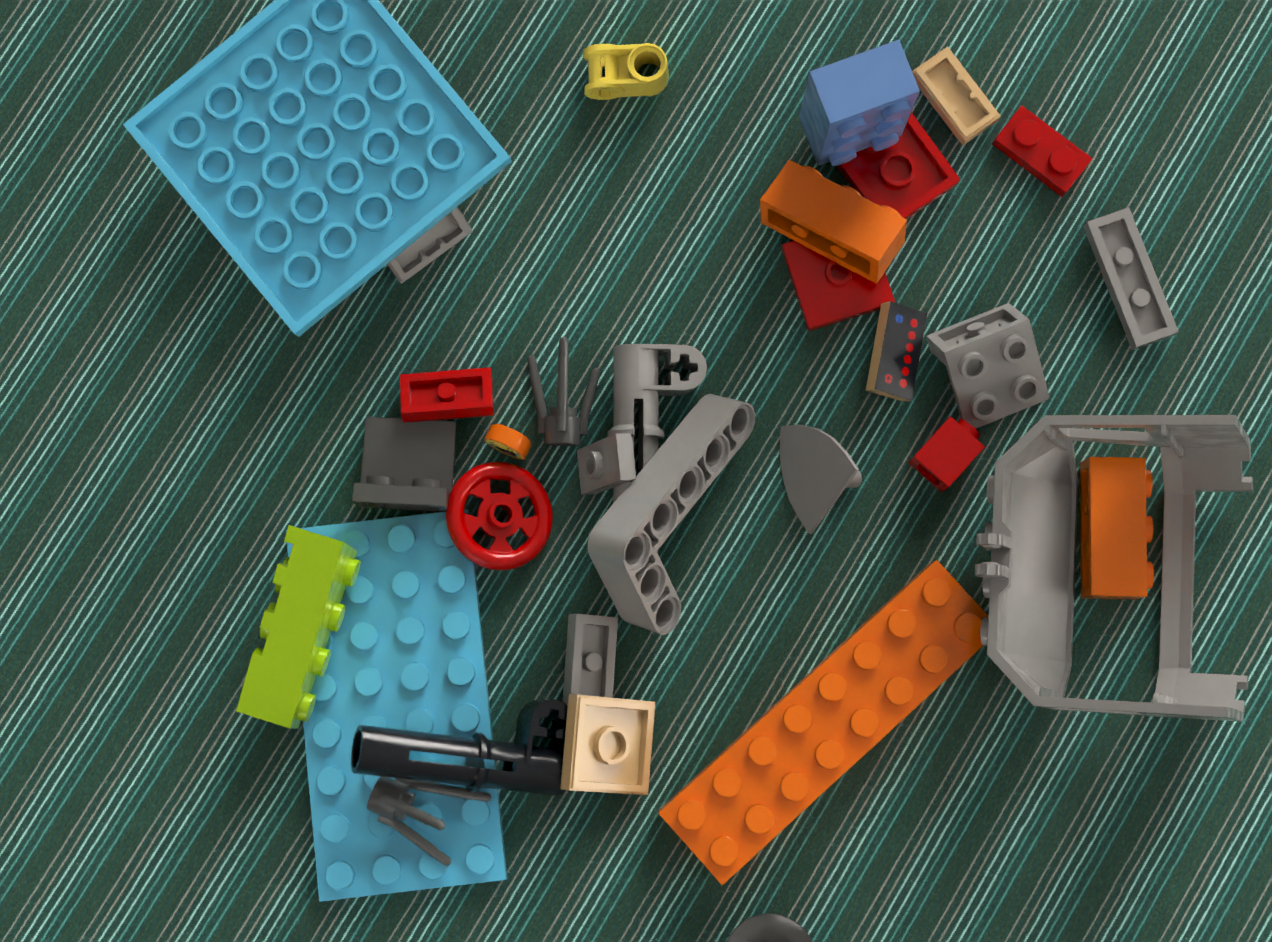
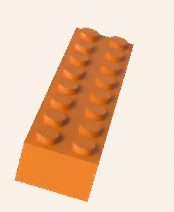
M938 560L928 564L658 810V814L718 882L723 885L983 647L980 636L981 622L983 617H988V615Z

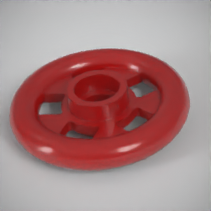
M489 462L471 468L454 484L449 494L448 509H446V525L456 548L471 562L492 570L515 569L533 560L542 551L549 539L553 523L551 502L542 484L527 470L511 463ZM490 481H508L509 494L501 492L492 494L490 492ZM469 495L482 500L477 509V517L464 513L465 503ZM529 497L535 516L523 518L522 508L518 500ZM496 507L506 510L508 519L505 523L496 520L494 516ZM478 528H481L486 535L494 538L488 550L480 546L472 538ZM520 529L527 540L520 547L513 550L506 538Z

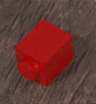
M950 416L910 459L908 464L942 493L951 486L985 446L978 441L981 436L971 424L963 419L956 421Z

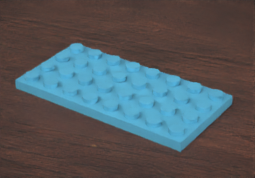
M464 509V513L470 515V511L468 509ZM446 512L301 528L348 544L357 550L355 559L361 561L357 579L353 587L346 586L340 603L346 605L342 624L337 632L331 630L326 649L331 650L327 669L322 677L316 675L310 693L316 695L314 709L308 722L303 721L319 902L507 880L498 789L481 788L479 790L490 793L491 800L488 802L413 789L409 790L416 794L413 806L442 820L445 823V828L438 830L409 816L404 821H401L450 857V865L445 866L395 829L379 822L378 814L367 810V803L371 792L381 776L355 774L351 770L352 743L355 731L359 725L472 738L475 733H483L488 740H493L475 563L462 555L454 545L446 525ZM287 543L288 557H290L293 546L291 543ZM412 750L409 752L408 760L496 770L495 760ZM446 784L466 788L464 785Z

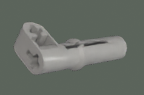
M622 344L613 347V427L608 431V437L616 433H631L634 450V404H638V473L658 451L659 440L664 439V431L659 427V396L687 395L697 388L706 377V359L693 346L676 344ZM658 356H665V369H672L679 361H683V368L691 370V373L682 381L680 380L679 373L670 372L665 377V385H658ZM632 481L613 488V503Z

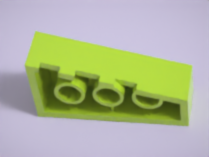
M288 525L284 542L293 544L290 557H286L283 563L277 564L272 583H275V593H278L279 596L277 603L271 602L268 608L264 610L260 624V638L265 639L266 642L264 649L257 647L252 653L236 712L290 729H299L301 721L308 722L314 709L316 695L310 693L316 675L322 677L327 669L331 650L326 649L331 630L337 632L342 624L346 605L340 603L346 586L353 587L359 573L361 561L355 559L357 550L342 541Z

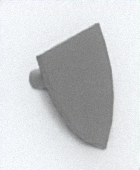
M806 425L781 426L779 454L782 478L787 496L807 532L813 534L845 488H857L861 485L862 475L847 451L835 438L824 431Z

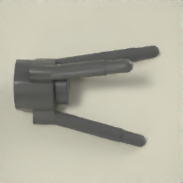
M561 337L559 340L557 407L549 408V416L547 415L536 358L534 355H530L527 358L538 416L537 434H544L545 445L579 446L580 435H588V419L600 376V369L593 368L579 417H576L577 409L567 407L569 341L566 337Z
M381 776L371 792L367 803V810L378 814L379 822L395 829L443 865H450V857L401 821H404L409 816L438 830L445 828V823L442 820L413 806L416 794L409 790L413 789L483 802L491 800L490 793L482 791L472 793L463 787L427 781L392 779Z

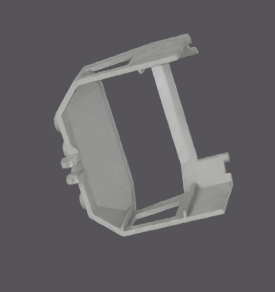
M1045 415L995 462V474L989 475L987 480V500L989 504H993V522H987L985 533L977 534L976 545L991 551V562L975 564V576L983 577L984 598H989V616L983 617L981 622V643L983 646H987V655L1033 706L1052 710L1243 722L1245 701L1236 700L1237 689L1247 690L1249 676L1191 673L1196 492H1253L1252 477H1243L1242 461L1251 460L1250 438L1236 415ZM1080 428H1144L1147 432ZM1073 441L1154 446L1161 449L1164 482L1160 650L1159 671L1152 703L1065 698L1072 667L1078 477Z

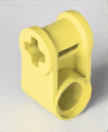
M594 44L586 47L583 51V58L588 61L589 83L584 87V94L588 98L609 100L619 97H650L658 95L668 84L669 74L666 54L655 44ZM650 63L659 67L658 72L653 76L645 77L637 73L639 67L644 64ZM603 67H605V77L602 75Z

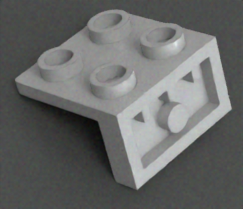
M1004 304L926 335L930 351L947 368L961 419L967 421L975 429L1048 400L1049 393L1030 320L1011 304Z

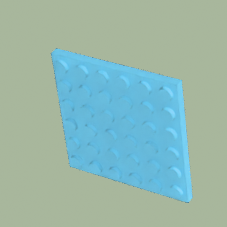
M274 0L123 124L291 331L298 337L512 162L507 152L379 0Z

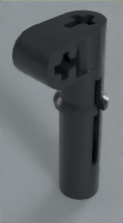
M533 700L527 703L521 709L517 719L514 743L488 740L483 733H475L472 738L359 725L355 731L352 743L351 770L355 774L464 785L467 791L472 793L479 791L481 788L561 796L565 792V790L560 788L568 706L558 700ZM541 717L552 720L551 729L540 727ZM533 736L555 739L554 749L532 746ZM412 750L503 761L502 770L408 759L409 752Z

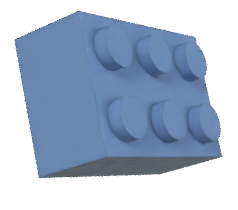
M900 40L809 71L799 120L818 166L828 162L832 166H838L854 159L858 151L873 147L874 151H879L899 141V137L902 136L920 93Z

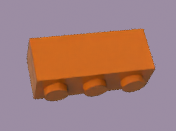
M788 160L760 199L761 223L876 284L905 243L907 219L901 217L895 209L885 205L879 206L862 197L854 188L846 185L840 186L824 178L818 170L811 166H801Z
M1089 457L1079 463L1081 599L1136 600L1148 597L1147 589H1151L1154 582V568L1152 562L1147 561V543H1151L1153 538V520L1151 516H1146V498L1151 496L1153 478L1151 471L1146 470V458Z

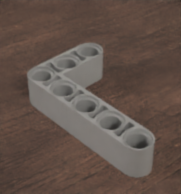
M714 394L703 396L637 474L636 480H633L592 529L588 539L589 556L624 622L662 635L670 633L676 627L681 615V603L657 550L750 436L755 424V412L751 404Z

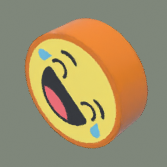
M492 424L484 438V441L495 450L518 460H525L532 446L531 441L526 436L502 424Z

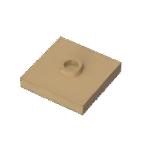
M569 694L560 789L648 795L655 702Z

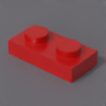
M1022 105L992 143L993 146L1061 197L1066 194L1093 159Z
M491 367L400 374V400L403 423L493 416L494 402Z

